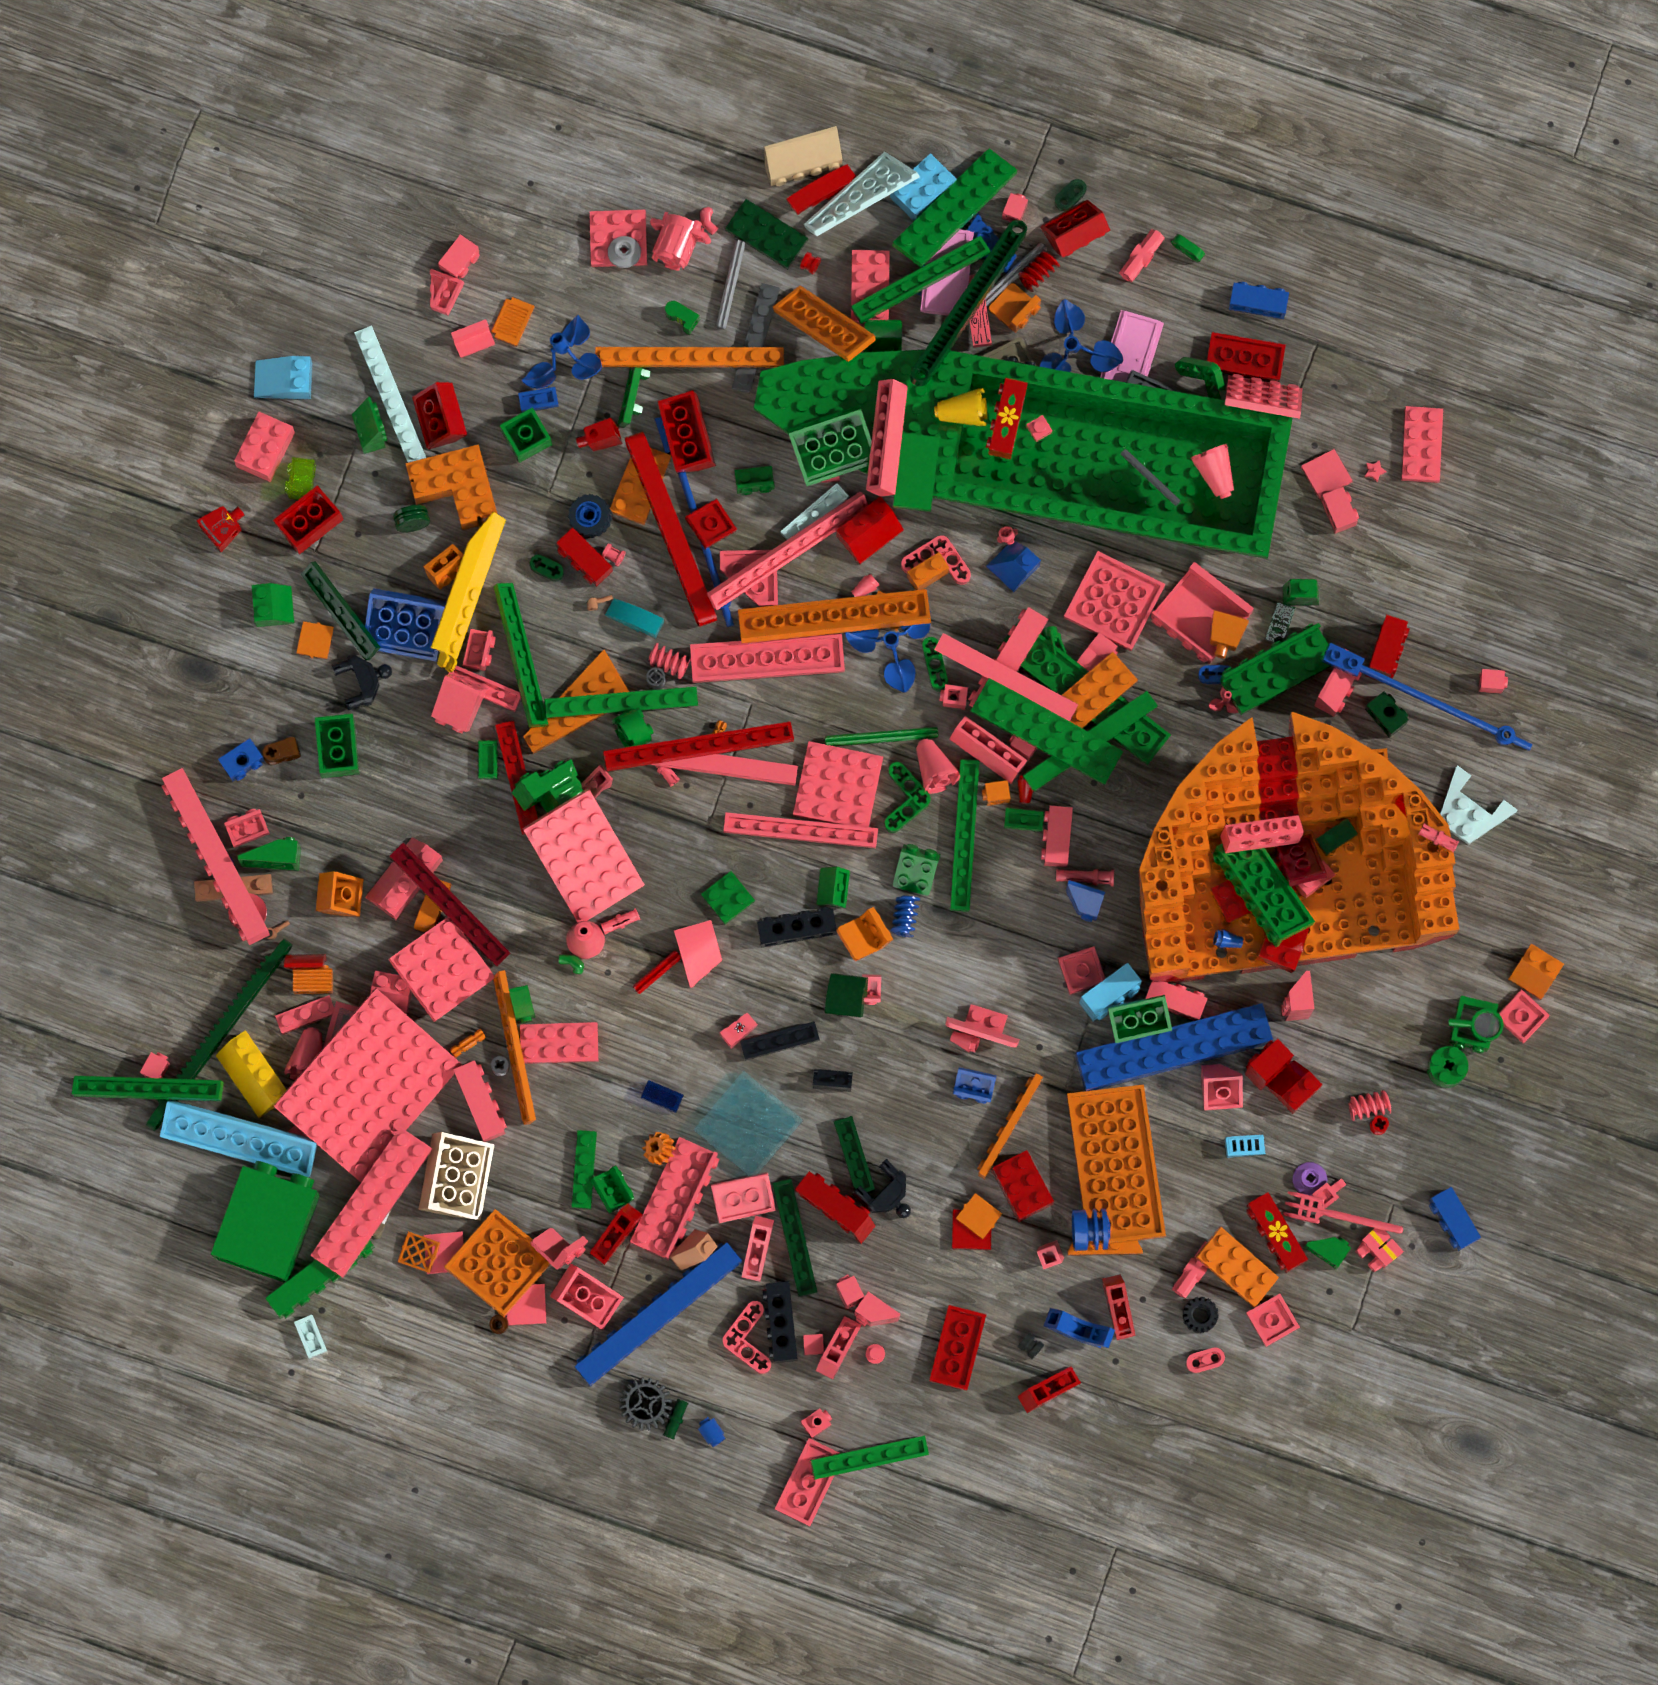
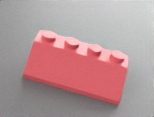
M413 837L406 844L432 873L443 861L439 853ZM393 861L365 898L394 920H397L419 892L420 888Z

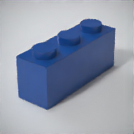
M1237 282L1232 287L1229 310L1284 319L1289 292H1285L1281 288L1273 290L1268 289L1264 285L1251 286L1246 282Z
M1452 1187L1429 1200L1431 1211L1440 1218L1439 1224L1444 1232H1448L1450 1236L1449 1242L1454 1249L1457 1248L1460 1251L1481 1238Z

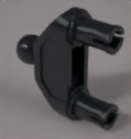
M350 655L347 657V660L332 664L335 676L350 670L354 671L362 692L359 695L344 699L348 711L362 705L367 707L372 705L380 686L377 678L388 679L392 675L391 666L382 664L377 671H374L371 663L356 655Z
M885 1159L878 1168L890 1178V1183L873 1198L861 1185L852 1195L870 1213L889 1212L895 1207L897 1216L905 1219L911 1214L910 1206L900 1202L905 1197L906 1174L901 1170L898 1171L888 1159Z

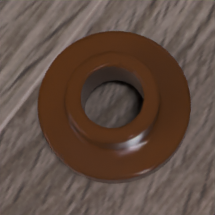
M500 1314L493 1316L489 1322L491 1331L495 1334L506 1332L509 1326L508 1319ZM499 1321L502 1322V1326L500 1328L497 1325Z

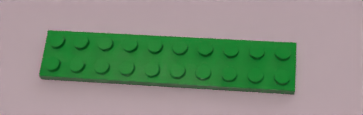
M1040 634L1020 668L1046 688L1062 695L1089 671L1057 646H1055L1056 656H1053L1050 641ZM1007 635L1003 641L1007 643L1010 636ZM1120 696L1091 722L1095 726L1129 702ZM1144 716L1112 739L1148 766L1170 738L1171 734L1148 716Z

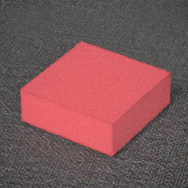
M823 1334L803 1335L804 1355L824 1354Z

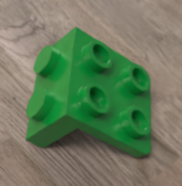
M901 320L865 321L864 328L875 335L876 341L864 349V353L902 351Z
M904 844L900 853L893 886L928 896L941 854L932 849H920L914 844Z

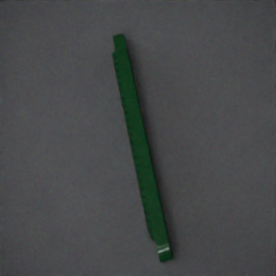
M1014 220L1008 225L912 368L910 380L915 386H924L930 381L941 363H943L944 358L947 357L948 352L951 351L952 346L961 336L962 331L965 330L966 325L969 324V321L975 315L976 310L979 309L980 304L983 303V300L991 288H993L994 283L997 282L998 277L1007 267L1008 262L1011 261L1012 256L1018 250L1027 233V225L1023 221ZM1018 227L1022 229V232L1015 233L1012 229ZM922 373L925 375V378L918 379L915 377V374Z
M283 939L270 956H265L266 962H260L261 969L256 968L257 974H251L252 981H246L248 986L241 988L243 993H237L238 1000L233 999L234 1005H228L229 1012H223L224 1018L218 1019L220 1024L213 1025L215 1030L209 1031L210 1037H204L206 1043H200L201 1049L195 1050L196 1056H190L192 1061L186 1062L187 1068H181L183 1073L182 1075H176L178 1079H195L290 952L293 946L292 943ZM158 1099L159 1106L146 1123V1126L153 1131H156L163 1123L168 1101L166 1099Z

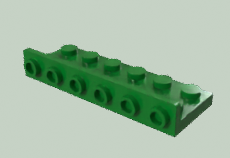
M1319 623L1307 625L1303 628V632L1299 634L1294 632L1287 637L1286 641L1282 643L1278 641L1271 645V649L1267 651L1263 649L1257 652L1251 660L1246 658L1238 663V667L1234 669L1229 667L1222 672L1223 675L1220 678V682L1226 691L1232 693L1231 700L1240 715L1331 667V665L1322 662L1328 643L1319 630L1321 627Z
M1223 844L1216 847L1213 853L1215 863L1220 865L1226 879L1231 881L1237 895L1242 897L1246 908L1253 913L1257 924L1264 929L1268 940L1275 947L1279 946L1283 940L1314 925V919L1292 887L1289 886L1288 881L1265 848L1225 853Z

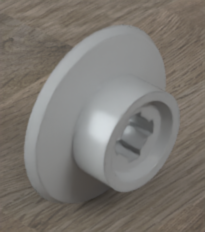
M617 237L608 247L609 260L620 268L632 267L641 257V247L632 237ZM623 248H626L627 252L623 253L621 252V250Z

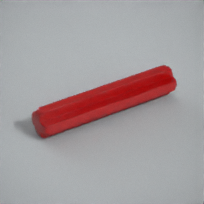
M673 951L634 984V990L641 994L681 960L680 954L677 951Z

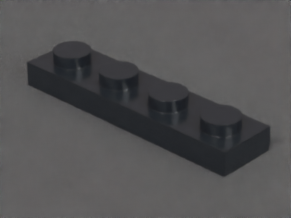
M815 1021L742 1040L740 1044L744 1059L747 1061L820 1041Z

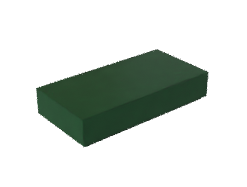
M1347 818L1316 838L1315 841L1325 856L1356 837L1358 833Z

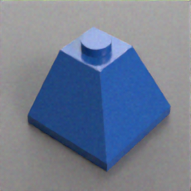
M1014 541L1013 544L1007 545L986 567L1010 590L1015 592L1040 567L1041 560L1027 547Z
M1069 880L1066 893L1076 913L1085 921H1096L1105 892Z

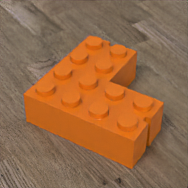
M479 444L405 463L416 505L453 495L462 530L478 527L477 517H481L483 524L492 512L497 514Z

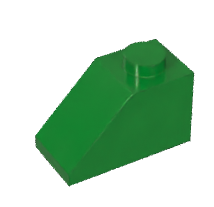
M1332 1237L1311 1241L1304 1247L1336 1270L1351 1249L1348 1246L1349 1243L1341 1237L1339 1239Z

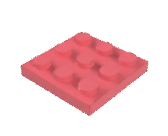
M646 210L589 211L591 267L615 266L609 260L608 247L615 238L620 236L632 237L641 247V257L633 266L647 265ZM623 248L621 252L626 253L627 249Z

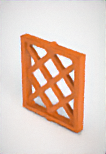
M408 1231L398 1262L430 1273L440 1242ZM414 1236H416V1237H418V1238H421V1239L418 1240V1241H416L415 1238H414ZM411 1237L413 1244L408 1246L407 1243ZM426 1240L433 1242V1244L428 1246ZM423 1242L425 1248L419 1250L417 1244ZM415 1246L417 1252L411 1255L409 1248ZM435 1246L434 1253L431 1254L429 1248ZM407 1250L409 1256L403 1259L404 1252ZM427 1250L429 1256L423 1259L421 1253ZM419 1255L421 1260L415 1263L413 1257ZM410 1259L412 1264L407 1263L405 1261ZM431 1259L430 1265L427 1267L425 1261ZM422 1263L424 1268L418 1267L417 1265Z

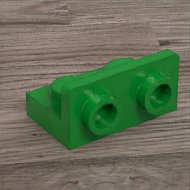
M772 466L734 470L737 494L750 495L752 492L757 491L769 493L775 489Z

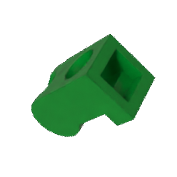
M669 301L665 306L666 317L671 321H677L682 324L683 332L690 335L700 321V315L677 301Z

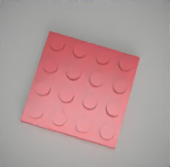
M1239 374L1228 375L1225 405L1300 419L1302 388L1294 384H1289L1288 386L1281 385L1277 381L1264 382L1262 379L1255 377L1247 379Z
M1097 551L1064 618L1097 635L1101 633L1113 643L1132 651L1165 584Z
M808 741L793 816L832 824L869 827L883 756Z
M448 917L388 959L434 1022L494 979V974L472 944Z

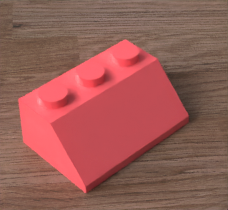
M1334 667L1314 706L1333 717L1337 712L1341 713L1346 704L1343 702L1345 696L1350 697L1355 688L1352 686L1354 680L1359 681L1363 673L1359 672L1358 676L1354 677Z
M1306 971L1289 991L1286 998H1284L1281 1005V1014L1285 1016L1286 1021L1309 1019L1314 1010L1310 971Z

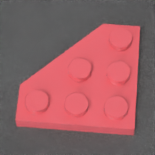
M771 550L720 551V571L729 579ZM777 571L744 592L758 607L778 605Z

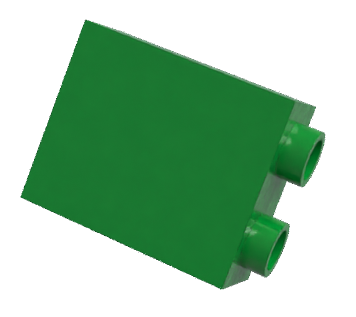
M256 1161L253 1169L242 1166L211 1255L215 1260L286 1283L290 1280L320 1195L317 1190L312 1189L313 1179L292 1173L290 1181L275 1177L278 1170L277 1167L265 1162Z

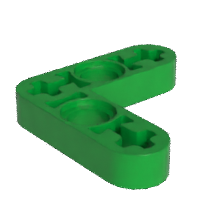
M1182 357L1175 363L1176 371L1180 375L1205 380L1209 398L1225 400V384L1221 369L1216 363L1189 357Z
M900 762L892 763L889 766L888 772L890 778L909 799L885 819V829L889 833L900 831L925 810L931 801L929 793L925 791L918 780ZM894 767L896 769L901 768L900 773L903 777L906 774L908 775L901 781V783L899 782V780H901V777L898 774H893ZM906 781H913L915 788L907 790L904 787V783ZM918 788L920 789V791H918V794L921 797L926 796L925 804L923 802L918 803L919 798L916 794L914 795V797L911 796L918 790ZM903 808H912L913 814L909 817L904 816L902 813ZM899 813L901 819L896 823L897 827L895 828L892 826L890 828L889 820H892L894 822L896 819H898V816L896 814Z

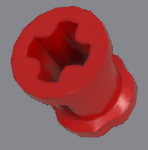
M1382 1115L1374 1117L1370 1123L1371 1132L1375 1135L1384 1134L1389 1126L1388 1119ZM1377 1121H1379L1380 1124L1383 1123V1127L1381 1129L1375 1126Z

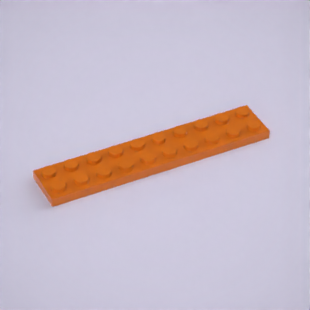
M927 589L738 609L741 643L931 623Z

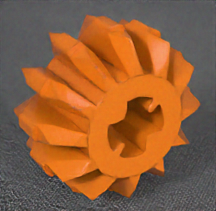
M655 1132V1135L649 1134V1140H644L646 1146L642 1147V1149L646 1152L643 1156L650 1163L662 1165L663 1162L669 1163L668 1157H674L671 1152L676 1149L672 1146L675 1141L668 1134Z

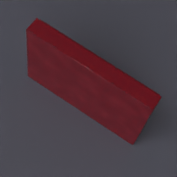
M1311 834L1303 835L1299 843L1274 847L1290 887L1327 878V872Z

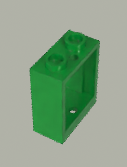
M1460 996L1454 1019H1461L1463 1008L1475 1011L1492 1009L1497 1012L1499 1004ZM1490 1014L1486 1037H1492L1496 1019L1492 1014ZM1452 1026L1449 1043L1453 1044V1047L1459 1049L1467 1047L1471 1048L1473 1052L1481 1054L1489 1050L1491 1042L1483 1043L1458 1037L1459 1027Z

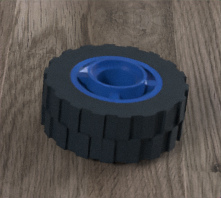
M585 494L580 498L578 497L571 504L568 515L569 522L580 535L586 538L599 537L610 527L612 511L609 509V505L599 496ZM594 512L593 518L587 520V515Z

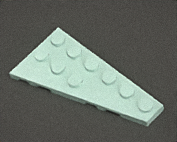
M883 152L852 182L804 223V226L808 231L819 236L918 179L919 175L893 156Z

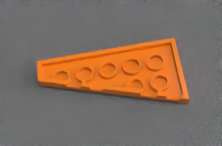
M604 649L559 698L629 692ZM606 713L547 718L548 725L545 727H531L523 738L532 754Z

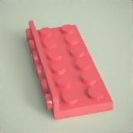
M681 1137L676 1142V1149L672 1151L674 1157H669V1163L666 1164L630 1240L631 1244L668 1261L670 1259L669 1256L678 1248L676 1246L678 1240H683L687 1229L684 1227L687 1221L691 1222L694 1217L695 1211H693L695 1204L699 1205L703 1197L701 1191L704 1186H708L712 1176H709L712 1168L716 1169L720 1161L717 1158V1152H712Z

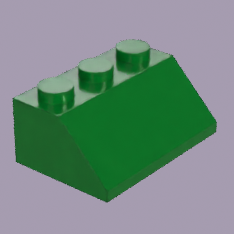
M1165 995L1108 1007L1115 1043L1172 1031Z

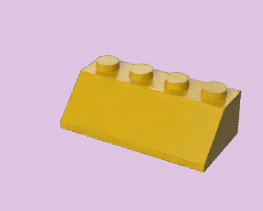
M246 1030L230 1040L215 1055L258 1118L274 1109L273 1105L287 1090Z

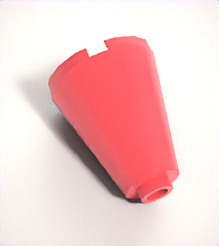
M1227 444L1191 457L1192 462L1216 497L1220 496L1223 499L1232 495L1231 491L1234 490Z
M921 740L916 747L925 791L934 794L947 790L946 786L950 783L952 786L955 785L960 779L958 770L933 740Z
M581 921L569 929L566 942L568 949L573 955L581 959H590L598 955L603 949L605 936L602 929L596 923Z
M309 1027L303 1030L285 1067V1075L289 1073L292 1080H296L322 1050V1034L318 1029Z

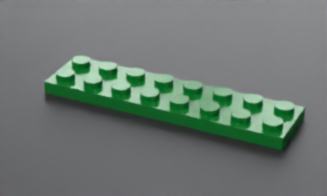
M990 148L987 149L893 241L892 246L921 268L1017 174V169Z
M990 678L987 680L970 711L1103 785L1106 784L1123 754L1121 749Z

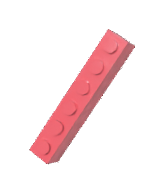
M895 379L882 380L878 383L866 490L880 497L895 495L908 386Z
M1030 607L1027 610L1023 608L1018 616V619H1020L1018 625L1012 626L1008 633L1010 636L1007 643L1003 641L998 649L1000 652L998 658H993L995 661L1016 672L1049 620ZM981 677L978 682L981 686L977 692L974 690L968 699L971 701L969 706L973 707L988 678Z

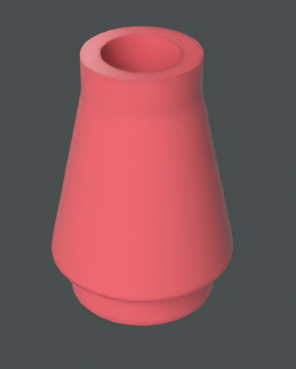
M868 574L861 579L851 592L855 597L866 596L877 590L879 583L871 574Z
M953 1031L950 1041L968 1053H975L979 1046L980 1038H977L975 1035Z

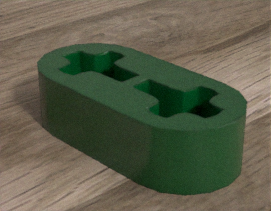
M534 555L530 559V568L534 573L554 582L563 578V567L559 563L542 555ZM539 560H541V564L545 566V568L541 566L535 568L534 561L538 562ZM548 568L551 570H555L556 568H558V572L560 574H555V576H552V572L548 570Z

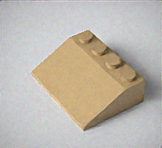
M836 126L764 147L765 169L771 186H782L787 181H799L805 176H817L822 171H833L842 166L843 159Z
M444 1132L432 1133L430 1147L433 1150L427 1160L419 1210L481 1221L494 1144Z

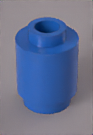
M707 1417L699 1423L701 1427L698 1430L708 1445L711 1444L712 1447H715L726 1439L723 1435V1430L714 1418L710 1420Z

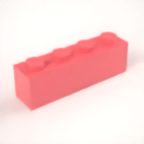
M967 716L957 725L949 739L1003 779L1008 780L1010 784L1019 775L1027 762L1025 758Z
M474 1060L453 1069L483 1142H488L504 1135V1129L507 1126L503 1117H498L496 1111L500 1109L496 1100H491L489 1093H492L489 1083H484L482 1076L485 1074L481 1064L477 1065Z

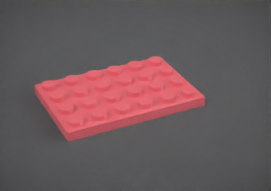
M588 788L522 828L577 923L588 921L645 885Z

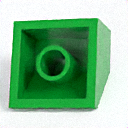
M273 583L251 585L256 627L295 624L291 586Z

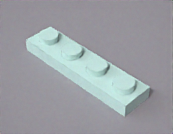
M836 483L781 530V535L788 540L847 501L850 496Z

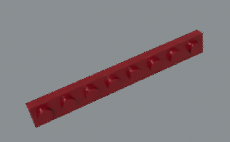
M404 843L389 855L397 866L496 967L511 954Z

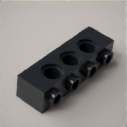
M828 907L819 908L817 912L811 913L809 910L798 912V915L794 916L783 914L777 919L765 917L760 919V922H757L761 948L837 935L834 911ZM814 919H818L821 922V925L819 927H813L811 926L810 922ZM793 923H800L802 928L798 931L793 930L791 927ZM775 926H781L783 932L775 934L772 929Z
M789 1281L767 1283L766 1289H762L763 1300L768 1301V1308L764 1309L765 1319L770 1320V1328H767L768 1340L772 1339V1347H769L770 1359H774V1364L798 1361ZM779 1298L783 1301V1305L780 1308H775L772 1305V1301ZM783 1318L786 1323L783 1327H776L774 1324L775 1319ZM784 1337L788 1343L784 1347H779L776 1344L777 1339Z

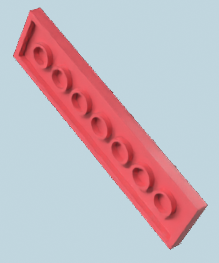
M842 634L816 635L751 643L731 641L690 644L693 683L845 672Z
M400 1127L310 1256L344 1278L433 1149Z

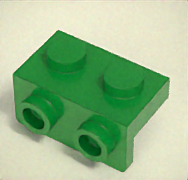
M616 1165L590 1180L609 1214L621 1209L628 1203L630 1204L634 1200L632 1189L628 1187L623 1173Z

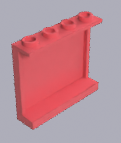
M1194 562L1190 566L1189 571L1159 607L1152 612L1150 618H1152V622L1156 626H1162L1166 629L1167 634L1171 638L1180 640L1185 649L1194 651L1199 660L1210 664L1216 657V646L1209 644L1214 610L1248 619L1254 608Z

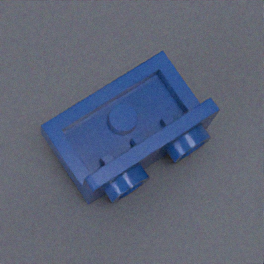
M959 1067L953 1094L960 1099H975L978 1103L985 1104L991 1102L997 1075Z

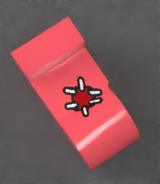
M746 1013L729 1027L722 1030L720 1036L732 1049L752 1032L758 1024L749 1013Z

